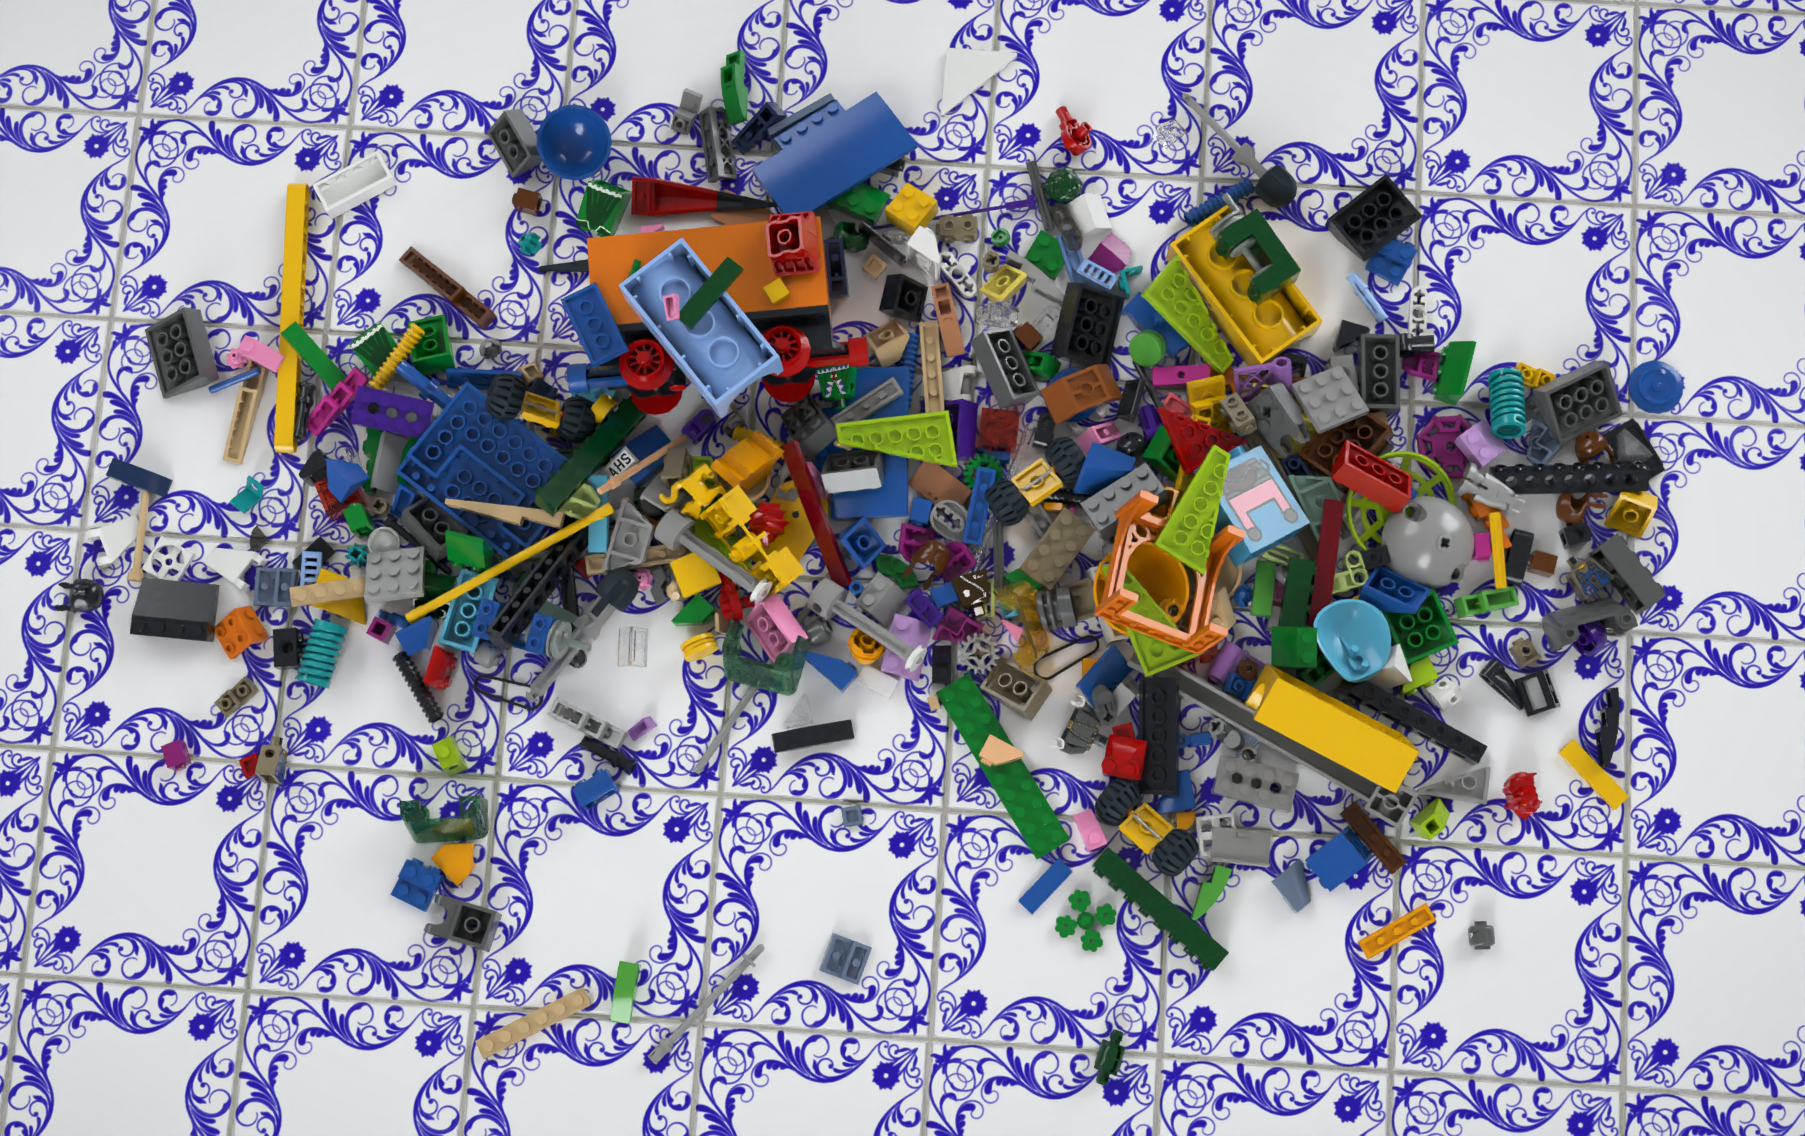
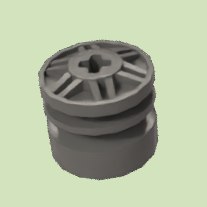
M1070 586L1057 588L1056 598H1053L1050 590H1046V600L1042 592H1037L1036 609L1039 621L1045 632H1050V622H1052L1054 630H1058V621L1060 620L1065 628L1078 626Z

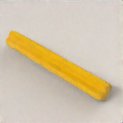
M1493 512L1489 513L1494 580L1495 588L1501 589L1507 587L1501 513Z

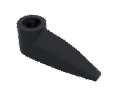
M1491 659L1479 673V676L1519 711L1522 710L1524 706L1516 685L1505 672L1504 666L1497 660Z

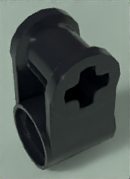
M1044 412L1039 416L1032 447L1046 450L1053 441L1055 423L1050 412ZM1045 419H1049L1050 423L1048 424V426L1044 425L1043 421H1045Z

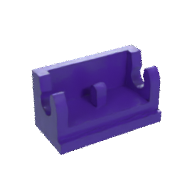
M917 588L904 601L929 629L937 627L939 622L946 617L920 588Z

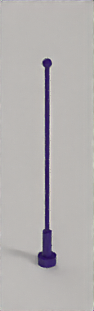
M1034 194L1026 195L1027 199L1007 202L1005 205L946 215L957 217L1005 208L1006 210L1028 207V210L1036 209ZM945 215L935 216L933 220H938L939 217H943ZM885 224L873 226L871 228L874 230H878L896 226L893 224Z

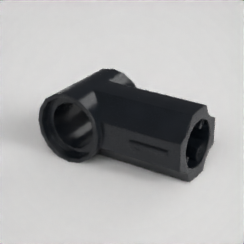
M1409 333L1399 334L1401 358H1409L1416 353L1435 352L1434 335L1413 336Z

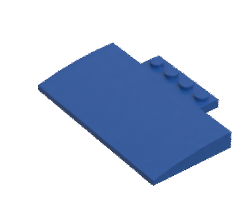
M876 91L846 111L835 99L774 137V140L782 151L754 167L752 172L782 214L813 211L814 213L918 147L905 127Z
M909 367L858 368L855 397L845 399V406L848 407L894 377L904 394L865 420L909 415ZM832 402V407L822 408L829 419L842 411L834 409V402ZM836 437L814 457V465L821 473L827 454L865 449L854 447L847 451L844 448L835 447L833 442L837 439ZM883 453L885 477L882 487L863 489L857 492L831 493V519L838 522L858 520L863 516L866 519L907 517L908 458Z

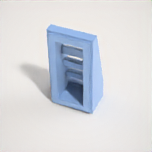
M1086 258L1075 272V274L1093 287L1107 292L1111 290L1118 279V276ZM1086 267L1089 268L1087 273L1083 272ZM1092 271L1095 272V275H1094V276H1091V275H1090V274L1092 273Z
M302 551L300 586L307 585V582H316L322 568V552ZM307 558H317V562L307 561ZM307 566H317V569H307ZM307 574H316V577H307Z

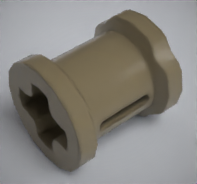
M992 251L985 254L983 269L987 273H995L999 269V255ZM991 260L992 262H994V265H991V263H988V261Z
M376 497L370 503L371 511L380 518L387 517L390 513L391 506L385 499ZM382 504L384 507H381V510L379 511L377 508H380V505Z

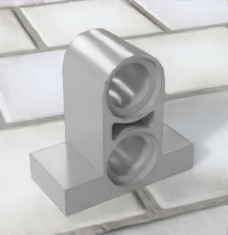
M1131 676L1122 681L1112 693L1117 714L1116 718L1139 694V684Z

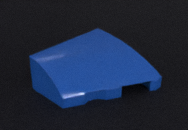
M1189 769L1179 771V795L1161 796L1162 798L1157 810L1159 815L1196 808Z

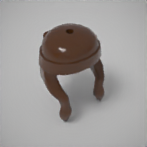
M1588 431L1575 439V453L1579 462L1590 464L1586 459L1597 455L1603 449L1608 453L1611 464L1617 461L1614 458L1612 447L1601 433Z
M1602 492L1586 493L1582 498L1575 499L1573 493H1562L1556 502V516L1561 521L1566 522V527L1582 523L1586 507L1606 508L1605 505L1599 502H1587L1588 497L1607 498L1608 495Z
M935 540L926 541L911 557L910 565L904 571L903 578L911 574L916 562L933 563L936 571L924 582L923 590L926 591L930 587L932 580L942 575L948 565L950 557L948 548Z

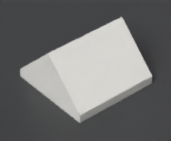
M1082 194L1065 205L1077 240L1112 230L1100 194Z
M1400 644L1391 646L1389 658L1385 666L1379 673L1367 681L1384 690L1412 681Z

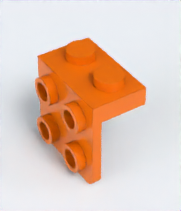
M252 606L235 608L214 627V633L229 659H235L251 644L265 642L269 638Z

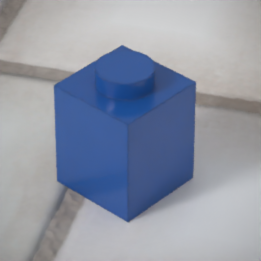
M914 497L909 523L922 528L923 526L928 527L933 501Z
M952 582L931 589V596H928V599L939 610L958 603L959 600Z

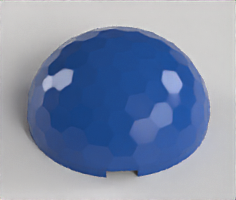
M575 104L562 106L549 113L539 127L537 150L541 161L548 170L560 178L569 180L589 178L603 168L611 153L612 139L608 126L599 114L588 107Z

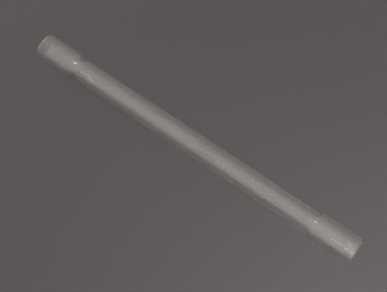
M1025 425L1005 479L1011 481V478L1017 475L1028 445L1031 443L1036 431L1035 426ZM992 512L985 525L981 546L977 545L972 554L978 563L976 565L978 567L981 565L992 536L993 522L998 521Z

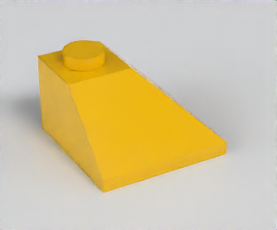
M1643 491L1621 492L1604 525L1641 539L1657 510L1658 497Z

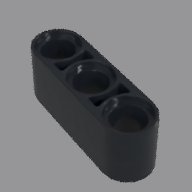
M1514 528L1510 538L1512 546L1507 550L1505 558L1507 583L1521 586L1534 540V533Z

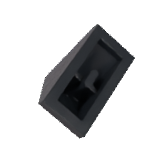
M1342 320L1332 349L1334 353L1356 342L1361 334H1368L1370 332L1369 327Z

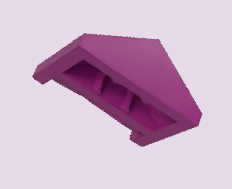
M1111 233L1100 242L1088 260L1112 273L1123 270L1130 262L1131 248Z
M1416 353L1412 357L1403 358L1401 368L1409 375L1435 381L1440 353Z
M902 523L898 550L905 561L911 562V557L923 543L928 540H935L936 531Z
M950 542L946 545L950 552V557L942 576L949 583L951 578L969 573L978 564L964 542Z

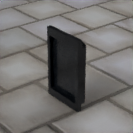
M1634 418L1603 434L1607 439V443L1612 447L1614 458L1617 461L1624 463L1642 461L1646 463L1650 469L1649 480L1665 471L1663 462ZM1631 473L1625 474L1624 477L1628 478Z

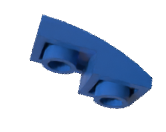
M1229 672L1222 690L1246 701L1255 682L1248 681L1235 673Z

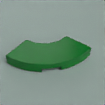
M877 555L875 557L877 572L893 578L901 590L919 587L913 570L910 575L903 578L904 571L909 567L898 558L888 555Z

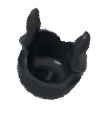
M1130 432L1118 439L1116 451L1132 457L1142 451H1146L1149 445L1141 434Z
M78 578L73 581V584L67 582L58 584L64 589L76 590L71 596L70 606H56L55 609L58 611H70L73 613L79 611L90 612L100 608L103 603V587L95 580Z

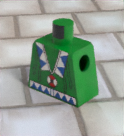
M850 364L817 369L816 373L823 398L829 402H834L835 410L845 409V399L855 397L857 368L850 367Z

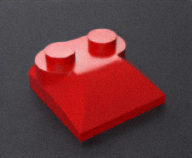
M434 645L423 683L437 690L449 688L452 682V670L456 668L458 663L456 654Z
M1109 734L1105 758L1101 764L1102 773L1124 779L1141 780L1148 741Z

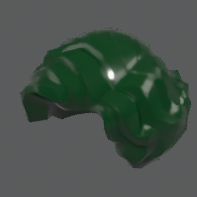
M1064 166L1049 174L1044 189L1052 200L1056 202H1069L1081 194L1083 183L1073 169Z
M842 221L835 226L833 235L834 239L843 238L844 251L858 253L867 249L870 237L866 233L861 235L855 229L856 223Z

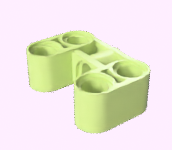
M1350 551L1343 558L1342 564L1345 572L1335 574L1332 596L1360 589L1369 578L1360 552ZM1348 557H1354L1357 560V564H1350ZM1354 575H1360L1363 580L1362 583H1357L1354 580Z

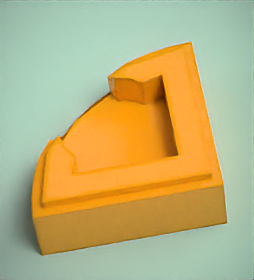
M1044 502L1043 509L1060 514L1063 508L1067 507L1063 503Z
M1195 811L1175 813L1177 829L1187 830L1194 822Z

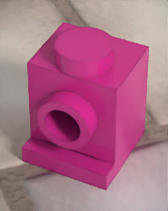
M1490 532L1474 534L1472 560H1478V562L1490 561L1492 553Z

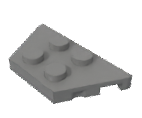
M622 500L602 567L604 571L645 563L655 526L628 500Z

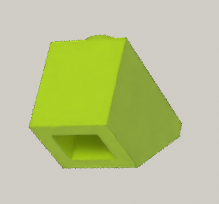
M1429 656L1408 666L1412 681L1401 684L1399 694L1400 696L1406 694L1408 697L1418 692L1417 688L1421 686L1427 688L1435 684L1434 680L1439 678Z
M1437 797L1412 818L1409 823L1419 837L1431 840L1445 828L1450 813L1441 799Z

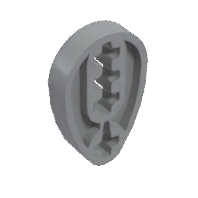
M943 500L932 508L930 524L941 536L954 542H962L964 533L962 529L965 528L968 512L956 501ZM944 507L945 514L951 513L953 520H960L958 523L960 527L952 529L951 522L945 523V518L942 515L937 517L936 508L941 509Z

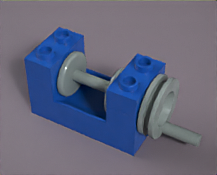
M482 598L471 636L491 641L486 630L504 608L505 604ZM534 613L533 619L511 647L559 660L565 655L568 647L590 652L592 645L571 639L572 627L569 622Z

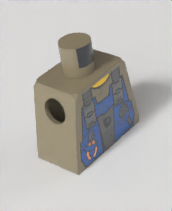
M1574 554L1566 561L1573 569L1572 572L1566 575V579L1581 603L1588 600L1615 578L1591 557L1582 563Z
M272 736L270 745L261 746L255 774L264 783L279 785L284 783L288 755L282 748L283 738Z

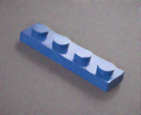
M446 369L447 388H459V386H463L468 381L477 389L489 390L494 377L498 374L512 373L522 380L523 375L519 371Z
M977 466L962 542L981 546L989 510V504L985 500L984 495L987 489L993 486L997 470Z

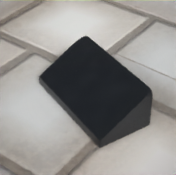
M322 537L317 538L304 550L322 552V565L336 553ZM302 553L292 561L293 565L300 572ZM307 558V561L317 562V558ZM307 566V569H317V566Z

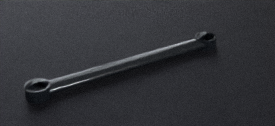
M567 515L565 516L562 529L568 525ZM554 528V533L561 529ZM572 566L560 582L563 609L579 616L574 566ZM571 623L573 632L576 629V626ZM583 650L579 651L584 656L582 663L579 664L576 654L574 657L575 665L570 662V666L581 668L586 664L587 656Z

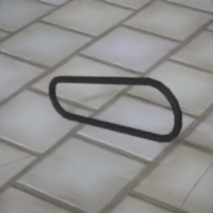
M1087 635L1040 656L1033 664L1034 674L1045 680L1054 678L1082 661L1083 658L1094 654L1099 649V640L1093 635ZM1087 638H1093L1096 641L1097 645L1093 651L1049 677H1042L1037 673L1036 665L1041 659Z
M480 675L474 680V689L477 692L527 710L537 709L543 702L544 696L542 695L538 705L527 707L481 691L476 685L477 681L482 677L530 688L531 685L489 675Z

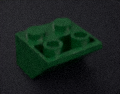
M425 572L424 596L413 598V609L455 588L457 576ZM451 601L431 611L424 617L431 616L432 618L445 620Z

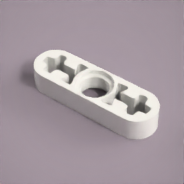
M948 251L941 252L939 254L940 269L964 298H973L977 293V285L952 253ZM943 257L945 259L950 258L949 264L952 266L950 270L947 263L942 264ZM958 270L962 272L963 276L960 279H954L952 273ZM964 280L968 287L972 286L971 293L969 291L965 292Z
M1420 286L1415 287L1409 295L1407 333L1416 336V333L1412 332L1416 328V323H1420L1418 331L1421 333L1418 336H1425L1427 327L1428 292ZM1420 292V295L1423 297H1421L1419 304L1416 305L1417 296L1414 295ZM1413 310H1420L1423 313V317L1415 318Z

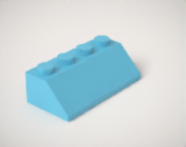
M461 569L456 587L479 575V573ZM492 578L451 600L438 640L441 645L460 651L476 652L480 638L471 636L481 600L482 598L493 600L499 579Z

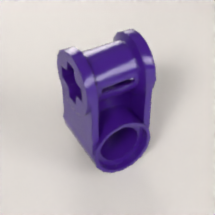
M702 409L682 428L681 433L686 434L693 441L692 443L697 445L716 425V417L711 410ZM709 415L712 417L710 422H702L705 416Z

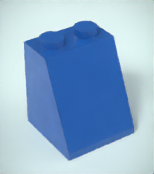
M1092 442L1073 493L1095 495L1136 469L1133 466L1136 458Z
M1346 826L1308 856L1305 861L1309 871L1319 877L1321 886L1331 892L1367 865L1373 856L1352 829Z

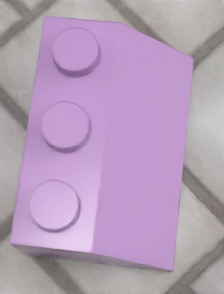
M895 614L890 633L908 645L913 646L915 650L919 645H922V649L927 648L932 629H929L924 622L915 618ZM886 647L881 672L918 682L924 659L915 671L910 672V668L905 669L907 660H902L899 655Z

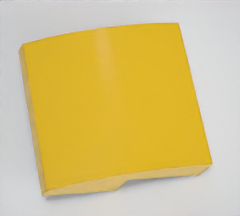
M694 552L670 562L671 569L684 599L721 584L716 568Z

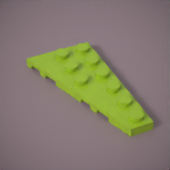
M1177 254L1141 295L1219 375L1223 374L1234 359L1224 340H1221L1215 323H1212L1209 318V312L1196 287L1189 280V274L1186 269L1184 270L1180 262L1181 258Z
M949 410L835 424L837 443L840 445L955 468L958 466Z

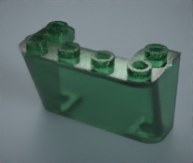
M479 795L459 797L460 817L430 819L429 809L421 805L420 800L400 801L401 818L416 843L482 839L488 834V800ZM467 801H473L472 803H470L467 812L464 809V804Z

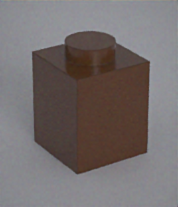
M518 188L517 193L513 195L512 204L516 211L538 216L543 199L538 192Z
M1028 321L1023 325L1019 324L1013 331L1018 344L1027 352H1032L1043 341V336Z
M1535 550L1529 556L1526 572L1549 578L1554 575L1558 556Z

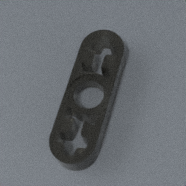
M1054 204L1051 208L1052 219L1067 248L1071 251L1080 250L1083 247V236L1065 204ZM1056 211H1060L1061 213L1063 212V218H1062V219H1061L1060 214H1059V213H1056ZM1064 224H1070L1072 225V228L1070 230H1064L1062 226ZM1072 235L1075 241H1078V243L1072 242Z

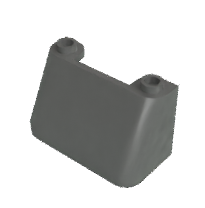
M1609 597L1550 612L1543 617L1542 627L1550 652L1552 653L1578 640V625L1601 620V623L1606 628L1612 629L1616 636L1637 627L1636 617L1629 609Z

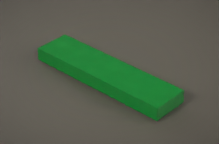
M296 321L281 332V336L331 391L339 381L345 380L346 376Z

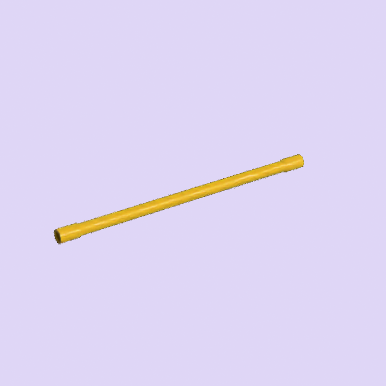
M610 502L602 505L592 513L428 603L405 614L407 621L412 624L431 611L584 527L615 512Z

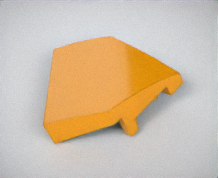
M451 842L444 844L431 858L456 886L461 885L473 871L472 868L476 867L473 858L474 842Z

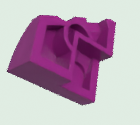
M951 605L932 639L937 641L950 640V642L964 640L968 642L967 636L970 635L973 638L975 632L979 635L985 624Z

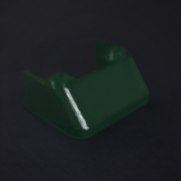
M730 619L722 646L725 677L731 682L785 696L793 695L798 688L811 642L798 635L793 653H780L776 657L774 665L740 657L742 648L739 642L744 625L734 619Z

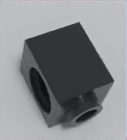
M1586 522L1562 528L1558 532L1564 550L1587 544L1591 541L1592 537L1591 530L1587 527ZM1573 531L1580 534V540L1574 538Z

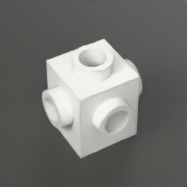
M1446 676L1427 689L1432 703L1443 712L1462 699L1459 685L1455 681H1450Z

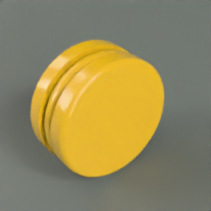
M711 632L691 637L680 645V649L687 662L705 658L716 652L719 648Z

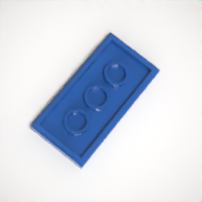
M596 282L560 299L593 368L629 351Z

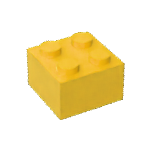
M908 182L885 209L887 221L911 236L919 225L923 228L927 227L939 212L937 200Z

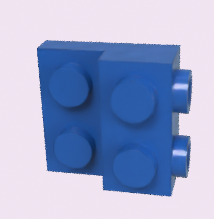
M1396 237L1370 258L1365 270L1399 286L1418 250L1414 249V244L1407 241L1403 243Z
M414 857L412 860L406 859L398 875L399 879L390 895L427 912L444 876L440 875L441 870L430 866L428 869L422 866L424 862Z

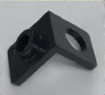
M1386 545L1361 552L1366 571L1372 572L1374 568L1391 563Z

